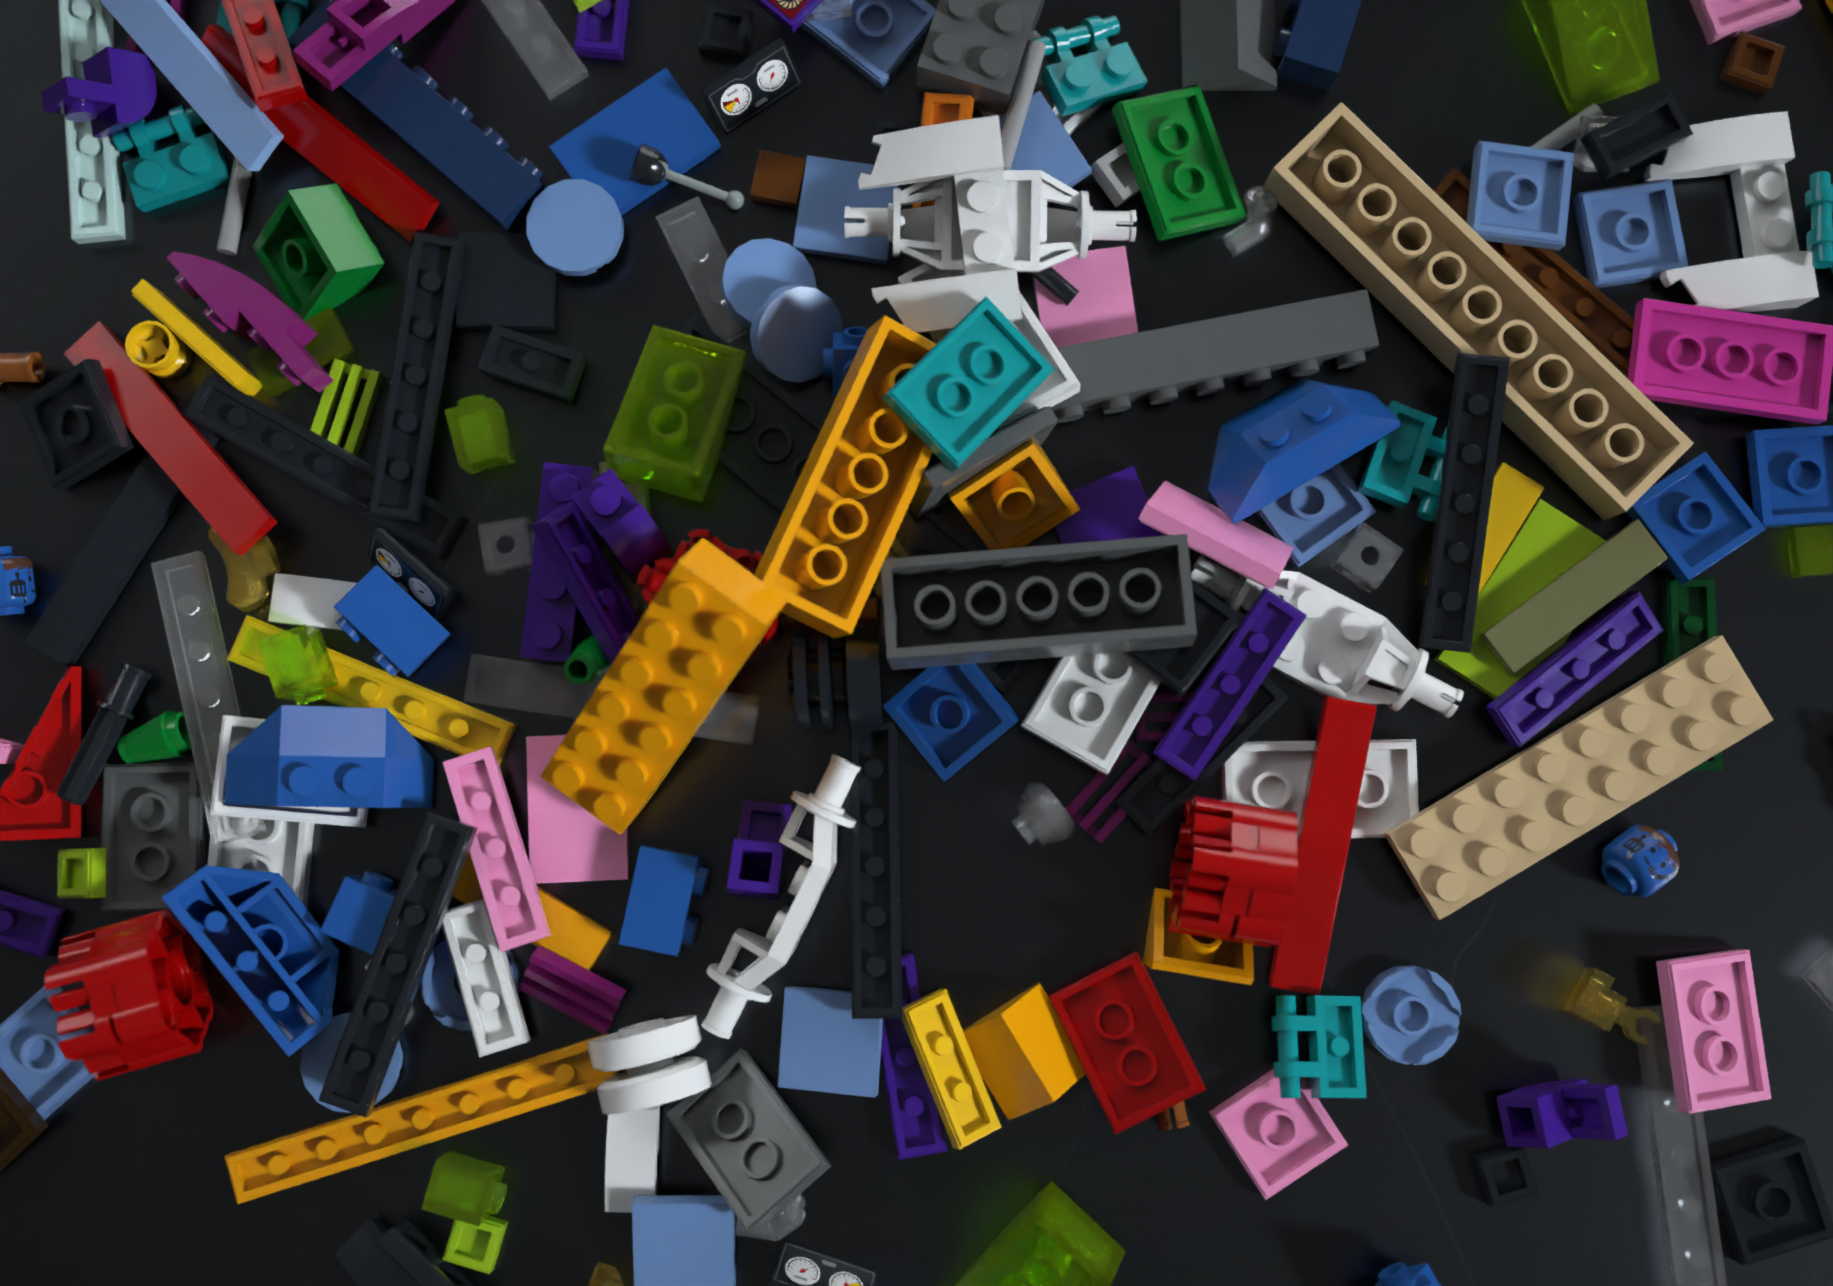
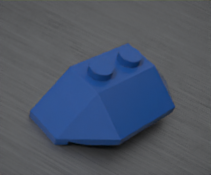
M1302 377L1221 425L1208 486L1209 495L1235 525L1401 427L1400 420L1372 392Z
M281 705L227 754L225 805L432 808L434 759L386 708Z
M205 865L161 897L288 1057L331 1024L340 951L328 935L320 932L321 926L279 873Z

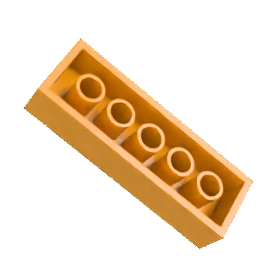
M887 316L882 317L867 329L754 576L788 600L781 610L782 613L834 639L852 634L933 453L882 397L936 343Z
M702 538L678 561L540 777L619 835H622L646 806L788 600Z

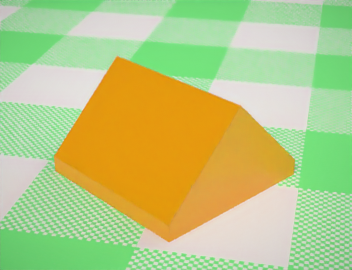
M1032 439L948 493L952 502L989 550L1022 548L1080 511L1078 504L1043 449Z
M1154 889L1143 957L1145 965L1151 969L1252 985L1254 980L1253 945L1168 931V918L1173 917V914L1168 913L1172 892L1166 889Z
M1040 982L963 1030L980 1075L1008 1121L1055 1102L1086 1074Z

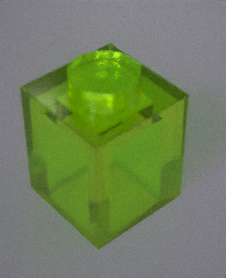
M485 395L468 396L457 401V407L445 410L458 465L466 472L474 474L516 462L503 408L492 397L486 399Z
M302 625L257 642L276 698L295 700L296 705H304L324 698L326 696L324 689L339 684L320 629Z
M449 1150L436 1160L421 1209L479 1227L491 1216V1213L498 1214L502 1207L508 1187L507 1184L501 1183L505 1167Z

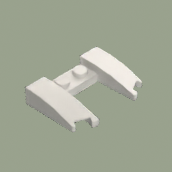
M1787 111L1748 115L1689 125L1693 134L1686 140L1668 148L1662 165L1651 163L1646 167L1643 175L1644 182L1730 175L1744 258L1665 270L1660 275V280L1665 288L1677 281H1681L1695 301V306L1743 313L1797 308L1819 297L1815 270L1812 265V252L1808 250L1799 251L1785 170V163L1795 158Z
M999 115L874 135L872 144L881 147L872 174L869 175L861 172L858 180L859 190L954 178L965 275L871 288L872 296L876 303L879 304L887 299L902 321L903 326L918 334L953 329L985 297L1010 322L1020 321L1022 313L1003 170L1004 158Z

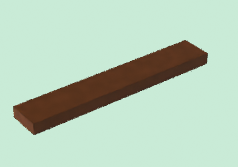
M1454 167L1434 189V192L1467 222L1471 181ZM1486 241L1628 378L1634 319L1552 249Z

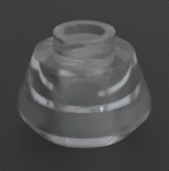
M1030 783L1013 808L1018 817L1011 821L1028 845L1037 840L1043 847L1072 837L1075 824L1057 797L1044 783Z

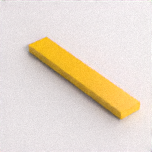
M246 615L227 660L342 707L386 708L412 736L461 756L491 746L495 750L499 766L517 724L397 675L393 677L385 670L249 615Z

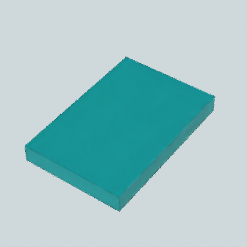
M985 297L912 367L882 399L953 472L1055 369L1001 311Z

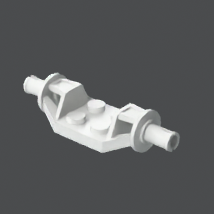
M1004 170L1014 264L1017 272H1040L1077 256L1078 260H1086L1088 245H1091L1092 240L1135 241L1136 227H1118L1116 225H1134V222H1137L1136 210L1093 211V207L1090 206L1088 191L1077 192L1042 170ZM954 178L916 183L902 191L901 188H894L893 203H889L888 208L845 206V221L864 222L844 223L845 238L888 237V242H893V257H900V253L940 271H965ZM934 200V206L901 210V206ZM1047 201L1075 207L1077 212L1047 207Z
M1202 554L1199 555L1192 567L1194 569L1191 571V579L1213 595L1223 599L1226 605L1242 617L1245 615L1238 610L1240 606L1248 611L1262 589L1266 588L1241 574L1238 575L1205 558ZM1283 570L1274 588L1268 589L1307 615L1271 668L1272 670L1322 696H1331L1372 705H1387L1389 709L1395 712L1400 710L1410 698L1443 714L1446 718H1450L1457 710L1458 705L1454 704L1455 700L1461 702L1464 691L1456 689L1425 673L1429 652L1421 648L1417 650L1386 617L1300 572ZM1372 679L1393 688L1390 691L1366 683Z
M832 754L828 768L814 794L809 793L807 795L799 791H793L791 799L798 804L779 842L812 860V863L805 860L803 865H800L788 889V893L796 896L791 907L784 904L782 909L777 912L766 937L739 928L734 933L720 964H709L706 970L707 975L721 987L701 1026L718 1037L730 1039L732 1030L747 1000L763 1003L770 1001L772 992L761 983L783 967L796 950L838 863V824L854 828L856 820L844 813L845 809L841 806L861 767L840 756ZM807 811L815 815L813 843L795 836ZM741 946L759 957L740 972L731 968Z

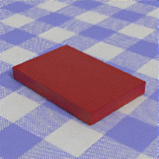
M1134 952L1048 996L1115 1134L1207 1090L1138 952Z

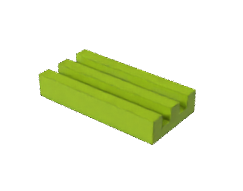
M334 358L329 373L333 381L323 391L310 431L325 438L346 374L349 375L327 439L339 446L361 379L367 380L344 450L358 457L384 375L378 371L367 370L355 364L350 365Z

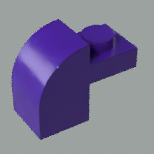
M106 47L82 62L85 80L64 77L41 92L44 111L65 114L67 120L74 122L91 121L93 137H109L141 120L153 108L157 93L154 65L146 54Z
M611 468L571 497L576 507L602 539L604 547L633 584L637 582L639 572L646 564L653 568L655 567L654 560L673 556L668 541L645 508L635 500Z
M743 800L738 839L734 838L727 883L729 895L770 900L781 899L787 868L788 847L780 843L779 840L792 816V805Z
M1565 1079L1521 1087L1496 1097L1507 1147L1549 1149L1573 1138L1618 1140L1628 1135L1617 1084H1588L1587 1079Z

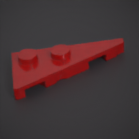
M71 666L67 669L52 694L51 700L38 724L34 727L15 761L11 773L0 789V841L82 838V806L69 803L56 796V791L82 743L81 666Z

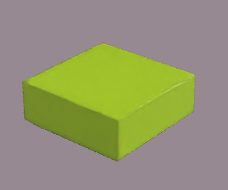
M106 848L58 849V898L106 897Z
M461 1207L456 1213L442 1260L491 1274L497 1261L508 1221Z

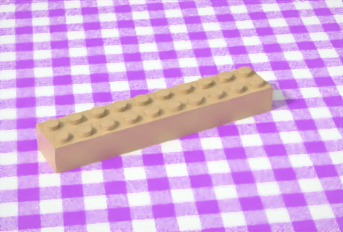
M1342 102L1272 169L1263 188L1453 374L1458 353L1510 357L1502 422L1604 521L1626 512L1694 444Z

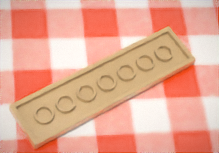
M1723 635L1714 636L1383 834L1433 918L1441 920L1773 721V718Z

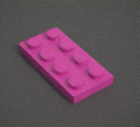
M1643 298L1636 303L1627 379L1649 400L1815 425L1827 421L1833 365L1832 325Z

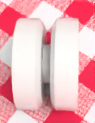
M696 1015L679 1016L669 1019L658 1018L636 1023L587 1043L593 1069L602 1072L626 1069V1072L607 1078L597 1088L603 1114H621L662 1105L699 1093L712 1085L706 1059L698 1056L673 1059V1056L694 1049L702 1040Z

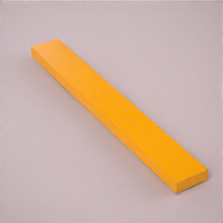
M608 1033L373 1108L371 1115L366 1118L357 1114H351L225 1155L224 1158L237 1204L595 1091L604 1080L620 1074L619 1070L602 1072L592 1068L587 1043L608 1035Z

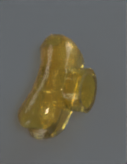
M211 527L208 532V539L220 552L227 571L228 586L226 599L230 604L243 612H251L258 609L265 603L269 594L266 577L281 572L280 562L273 543L268 536H264L243 556L234 553Z

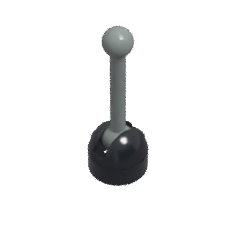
M641 143L630 173V181L645 186H654L668 179L723 200L729 208L734 210L741 208L744 204V197L737 190L726 192L669 170L667 160L661 152Z

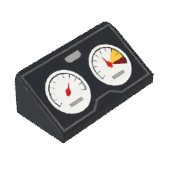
M777 38L703 87L702 93L707 109L723 132L728 134L799 88L802 83L785 42L782 38Z
M376 528L374 530L368 552L370 564L373 567L378 565L437 622L440 621L460 600V593L394 534L383 528Z
M785 1242L782 1245L769 1286H875L876 1272L792 1242Z

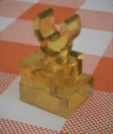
M1585 967L1562 1010L1602 1031L1609 1032L1615 1022L1622 1027L1625 1036L1629 1040L1639 1044H1648V1039L1636 1032L1635 1023L1641 1017H1645L1651 1022L1659 1023L1661 1021L1660 1017L1648 1009H1633L1625 1005L1627 999L1610 989L1615 980L1613 977L1597 968Z

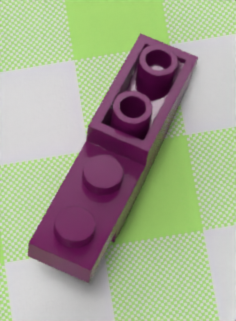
M337 0L326 8L328 22L293 50L295 62L333 92L394 39L404 45L456 0Z
M173 251L166 257L179 272L174 278L175 281L193 299L197 300L201 297L207 303L208 307L203 311L204 314L222 332L225 333L231 328L246 340L251 337L267 353L274 350L282 359L277 364V367L297 387L305 382L320 393L333 381L331 376L305 348L318 333L301 316L262 285L232 268L197 255Z

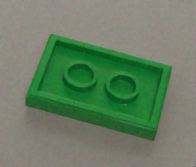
M1200 85L1116 103L1111 110L1158 241L1239 223L1246 217Z

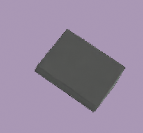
M1180 0L1182 89L1200 85L1201 91L1276 90V56H1272L1276 44L1275 0Z

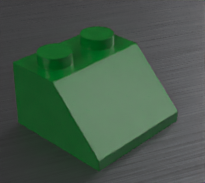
M337 183L288 190L252 246L287 306L307 323L364 291L384 265L377 247L372 243L357 218L353 207L348 203Z

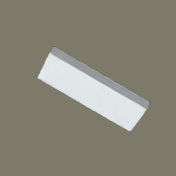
M481 899L447 910L442 928L479 1057L529 1042L531 1038L506 951L500 952L485 900Z

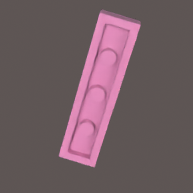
M490 746L444 761L443 766L460 821L478 828L469 851L500 952L552 936L494 748Z

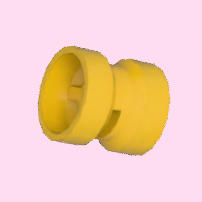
M148 320L140 322L131 328L126 336L125 349L130 360L159 378L172 379L179 377L186 372L191 364V348L168 327L157 321Z

